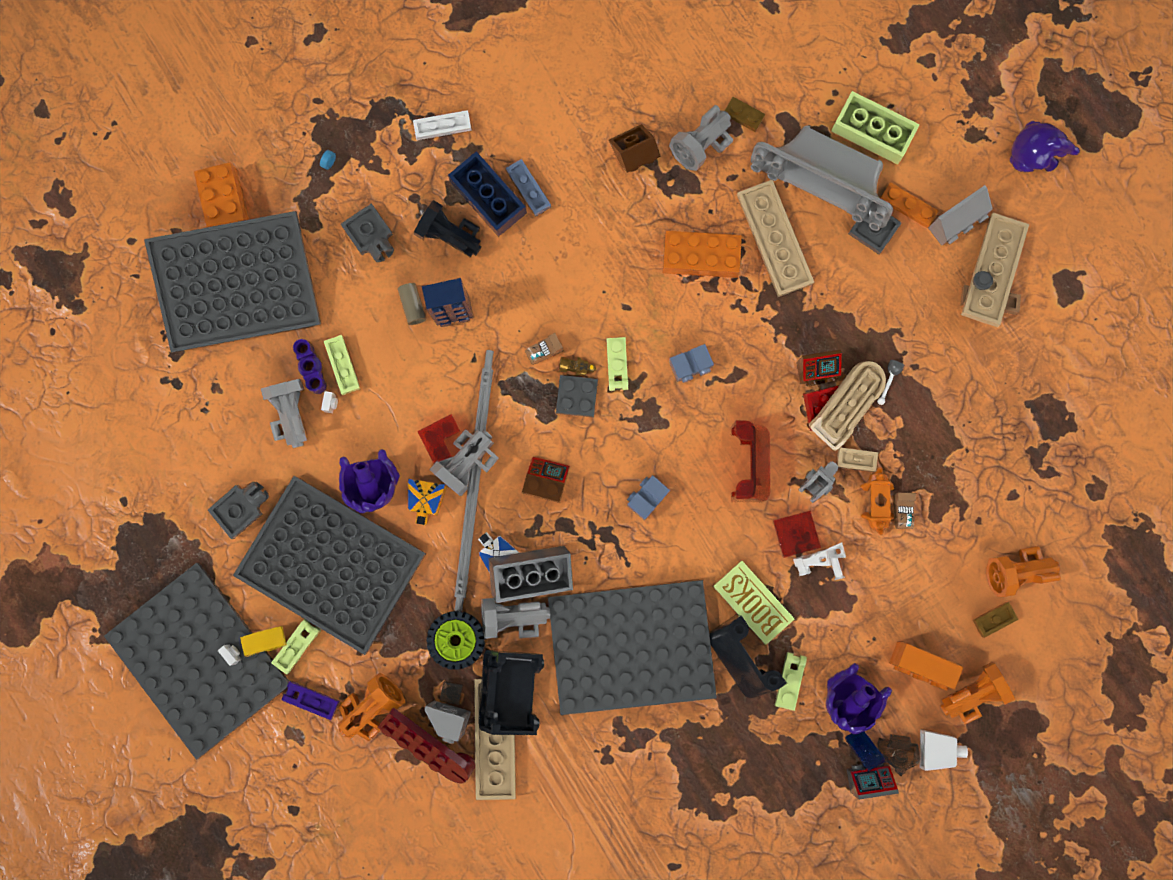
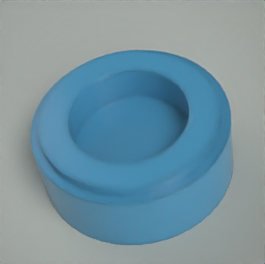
M326 150L320 160V166L326 170L330 169L336 159L335 153Z

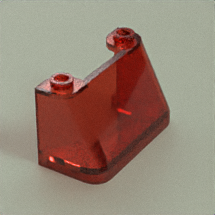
M736 420L731 426V436H736L740 440V445H750V480H742L737 484L736 491L731 492V502H764L770 496V432L762 425L746 420Z

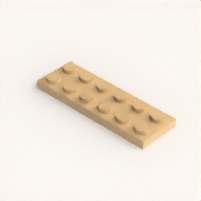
M773 180L737 192L738 200L777 296L780 297L814 284L813 277Z
M996 213L991 214L962 309V316L995 327L1000 326L1029 224ZM980 271L990 273L993 278L992 286L987 290L977 289L973 284V277L976 273Z
M475 679L476 800L516 799L515 735H491L480 730L478 719L482 679Z

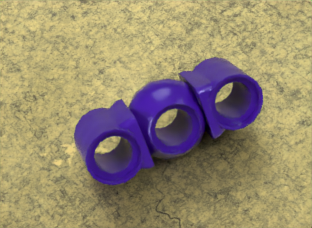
M299 339L293 345V350L299 361L298 371L306 381L307 389L315 394H321L327 387L321 373L322 363L314 353L313 345L305 339ZM303 345H307V351L300 353V348ZM313 362V363H314L313 369L310 370V371H307V370H306L307 364ZM315 380H319V381H320L319 387L313 389V388H312L313 382H314Z

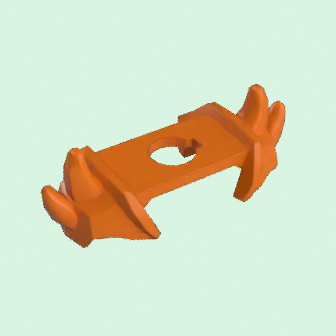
M878 467L875 473L870 474L868 482L860 485L864 491H868L870 488L871 514L864 512L861 514V517L868 520L872 530H875L879 535H883L884 530L889 527L892 519L895 517L890 511V491L894 489V485L890 482L888 475L883 474L882 467ZM878 494H882L886 499V504L882 507L877 506L875 503V498Z

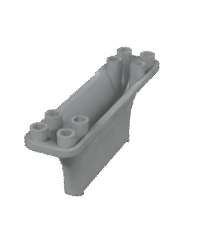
M804 126L791 142L782 147H774L765 142H758L753 149L750 167L754 172L763 171L773 181L780 179L825 200L851 214L854 221L862 222L863 220L869 223V227L874 231H878L887 225L893 213V207L890 203L880 199L877 194V183L884 166L881 160L877 161L811 129L810 126Z

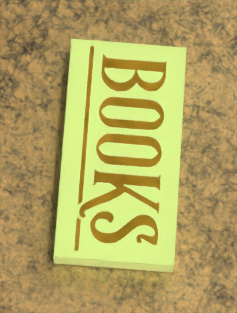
M740 561L713 586L738 615H742L751 630L765 645L794 620L793 616L743 561Z

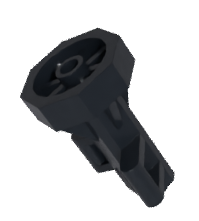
M433 200L417 224L414 235L423 241L425 238L441 239L470 258L472 255L477 256L482 247L479 245L481 241L475 237L480 227L465 218L459 227L454 225L443 213V205ZM466 227L467 229L471 230L473 232L472 235L464 231L462 228Z

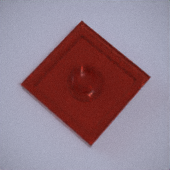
M811 510L773 520L783 558L821 548Z

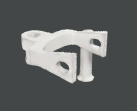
M842 543L826 550L793 559L795 567L798 568L799 576L810 574L809 566L832 565L835 575L834 580L845 578L838 558H846ZM836 549H840L841 553L837 554Z

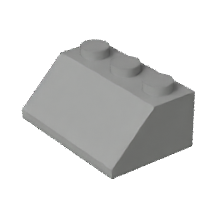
M984 185L939 216L932 223L929 230L941 246L947 242L950 245L959 238L958 234L961 232L966 234L974 228V223L978 221L980 224L989 218L988 213L993 208L987 187Z
M435 700L425 707L429 720L437 735L443 737V741L448 743L458 742L465 734L471 711Z

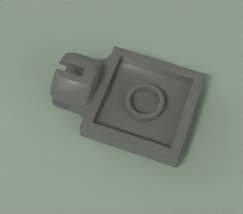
M372 203L341 223V226L361 255L370 253L376 262L385 261L381 254L383 251L388 258L392 256L394 249L388 239L393 234Z
M251 482L244 489L239 485H235L208 509L209 513L231 539H235L262 515L259 509L260 505L268 499L269 495L266 490L264 492L261 491L264 487L258 482Z

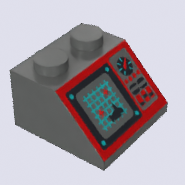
M873 761L868 766L853 764L852 768L847 769L850 793L859 800L899 794L891 768L888 764L883 763V761Z

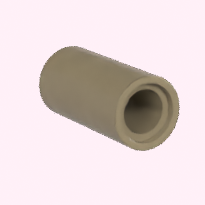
M408 283L398 287V293L408 325H416L426 321L416 284Z

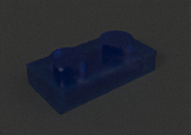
M865 731L859 734L851 733L845 737V741L868 772L885 762L884 756Z

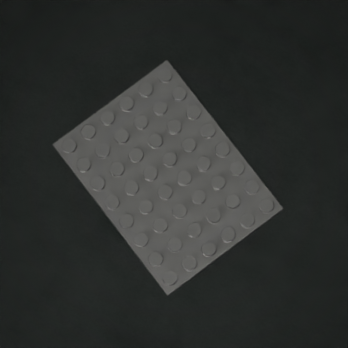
M297 211L144 239L171 352L321 324Z
M293 476L233 576L366 655L426 553L300 478Z
M200 563L194 564L104 635L196 760L288 688L289 680L280 669L271 663L273 659L267 651L249 657L244 656L240 637L253 633ZM230 644V646H235L240 652L239 656L242 660L236 665L230 666L218 652L223 645Z
M703 580L548 597L560 715L717 698Z

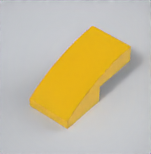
M282 626L240 637L245 657L264 651H272L287 645Z

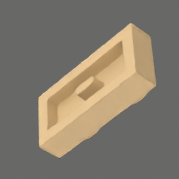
M840 447L838 449L837 465L840 468L876 472L878 452Z

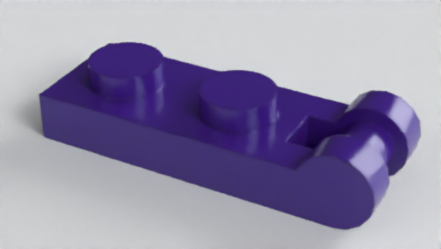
M288 682V690L286 694H283L282 701L326 719H333L340 702L339 700L304 687L296 682ZM295 691L299 692L298 698L293 697Z

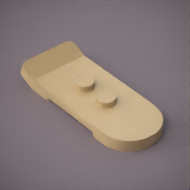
M870 361L855 365L819 414L809 423L811 430L833 450H838L848 440L872 403L884 391L886 376L883 369L877 363Z

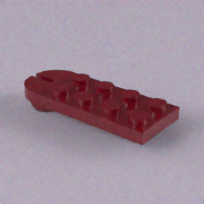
M394 707L377 727L385 736L394 739L400 747L413 753L416 759L424 761L431 770L439 772L452 782L465 783L475 769V761L471 756L463 752L456 754Z

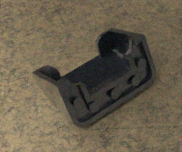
M736 614L709 633L710 645L746 697L755 698L780 689L787 684L783 676L775 670L764 672L762 669L758 670L740 643L748 635L749 627L742 615Z
M495 650L485 651L478 719L481 731L491 735H537L540 721L532 713L535 674H538L544 667L543 654Z

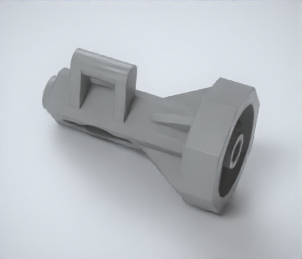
M714 105L702 116L700 126L695 131L678 132L671 139L669 145L675 159L686 169L697 171L706 160L704 151L708 146L711 145L718 153L725 150L733 142V138L726 132L731 126L730 115L726 111L720 110L717 105ZM719 136L724 139L720 144L716 141Z
M301 379L261 389L263 400H268L278 410L280 420L270 422L274 440L286 439L287 446L292 445V448L304 446L303 442L307 441L298 409L300 391L304 390ZM278 424L282 425L284 435H281Z
M465 429L453 443L460 451L454 457L440 462L436 461L429 470L459 496H462L468 489L471 469L477 464L485 472H488L499 459L489 449L494 444L491 441L493 437L485 430L482 432L477 430L472 435ZM469 437L470 439H469V440L466 442V444L462 447L461 445H462V444L465 442V440ZM487 452L491 457L483 465L479 460Z
M494 598L481 599L484 638H497L498 632L507 627L518 626L519 639L539 637L538 624L547 623V619H550V608L546 607L545 603L540 602L503 606L495 603ZM534 625V630H523V626Z

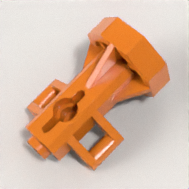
M1038 546L1019 549L1020 563L1011 561L1008 556L989 558L986 567L988 585L996 597L1014 596L1017 590L1025 583L1043 584L1061 580L1059 563L1054 561L1052 557L1042 559ZM1034 555L1035 560L1028 561L1027 556Z
M994 662L982 667L984 671L975 683L941 699L943 704L940 706L946 716L950 714L951 718L959 715L964 725L982 717L977 707L978 705L986 701H1002L1006 705L1016 700ZM972 708L974 709L973 712H971V713H969V714H967V715H965V716L963 715L964 712H966V711H968V710H970V709H972Z
M381 673L375 675L367 683L364 700L361 703L357 695L352 693L338 706L343 720L338 723L340 734L350 739L357 734L370 741L381 731L377 728L380 722L373 718L377 715L389 713L393 707L398 710L405 703L402 691L387 676ZM353 704L354 709L349 713L347 708ZM367 724L372 726L368 732L363 730Z

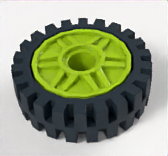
M451 611L439 616L432 623L427 633L426 642L430 656L440 666L451 670L463 669L475 663L485 647L481 623L474 616L462 611ZM453 635H458L461 638V643L458 646L454 645L451 641Z

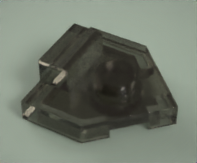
M890 734L889 740L878 739L879 758L894 767L895 772L900 776L905 774L911 767L919 764L918 744L911 743L910 737Z

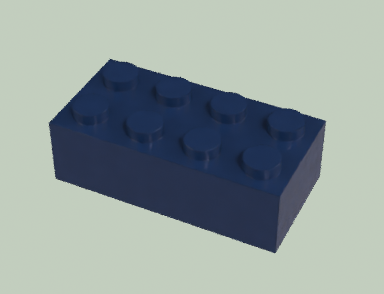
M477 151L448 174L450 183L498 237L527 214L526 206Z
M461 278L422 286L426 309L437 326L447 327L452 322L459 321V323H465L470 321V318H474L470 298Z

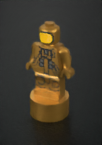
M561 357L559 372L572 371L576 372V376L586 375L588 371H596V367L591 364L588 366V361L580 357L577 358V361L571 360L569 357Z

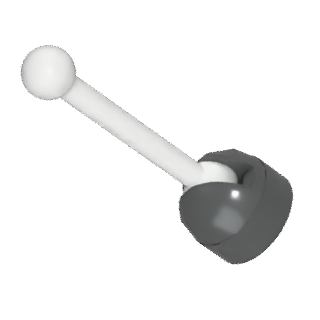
M890 360L888 364L890 377L882 396L877 400L879 405L885 403V396L893 377L903 371L905 366L903 363Z

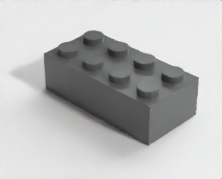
M565 546L488 558L491 594L496 603L573 590L571 553Z

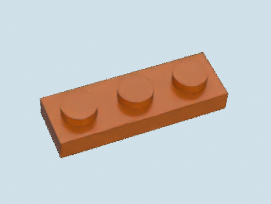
M891 182L880 197V199L890 203L895 210L926 228L931 225L938 213L937 209Z

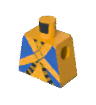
M412 479L408 480V510L417 512L415 524L427 525L429 514L438 515L447 490L446 485Z

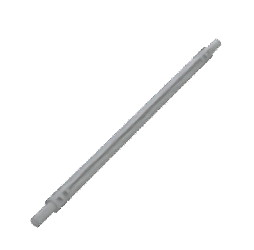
M486 350L484 368H482L475 432L477 430L481 432L483 430L486 431L493 375L492 361L494 351ZM477 464L471 469L468 482L454 597H456L454 611H462L463 601L466 598L481 467Z

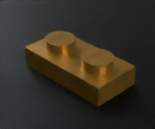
M732 97L725 109L732 120L754 132L757 131L765 117L764 113L735 97Z
M1005 602L973 619V622L980 635L985 638L1019 619L1010 603Z

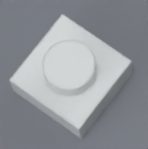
M325 391L321 410L333 414V410L337 408L338 398H336L333 392Z
M223 645L218 650L230 666L236 665L242 660L239 656L240 652L233 645Z

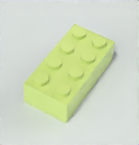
M852 91L831 132L898 165L920 124Z

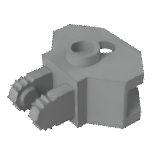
M832 461L825 467L820 466L816 471L812 469L805 476L807 480L798 490L801 493L805 488L813 494L810 499L812 503L823 494L826 496L833 488L832 485L835 481L833 476L838 471V465Z

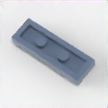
M522 159L506 168L508 175L535 217L551 208L550 202Z

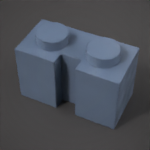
M705 344L669 359L677 382L682 381L683 383L692 380L696 374L700 373V376L710 373V369L714 366Z
M653 475L650 479L646 477L640 483L642 488L638 493L634 491L627 498L629 501L627 506L643 520L650 515L670 491Z

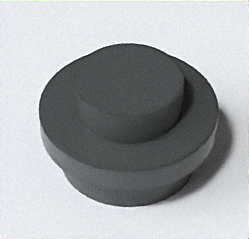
M980 271L973 277V284L979 290H987L992 286L993 278L990 273Z

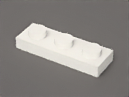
M468 110L413 120L417 140L472 131Z

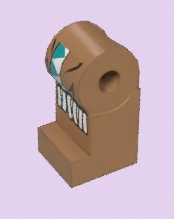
M553 333L548 338L538 342V344L527 348L525 353L531 364L534 365L563 352V347L556 333Z
M916 493L894 494V521L896 529H913Z

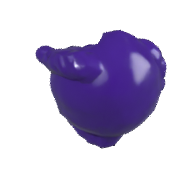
M1031 121L1026 124L1025 128L1014 140L1011 148L1010 163L1020 172L1034 171L1033 169H1045L1049 172L1054 170L1059 163L1058 159H1055L1054 156L1078 155L1080 149L1068 140L1066 134L1057 127L1048 123Z
M379 450L378 459L350 464L346 457L340 458L339 489L342 493V499L348 507L359 513H366L381 509L391 501L400 475L395 465L387 457L385 450Z
M856 663L828 679L826 709L832 722L838 725L840 729L849 731L852 734L867 731L876 724V719L881 717L886 707L887 699L892 693L890 687H885L879 691L870 682L857 675L859 666Z

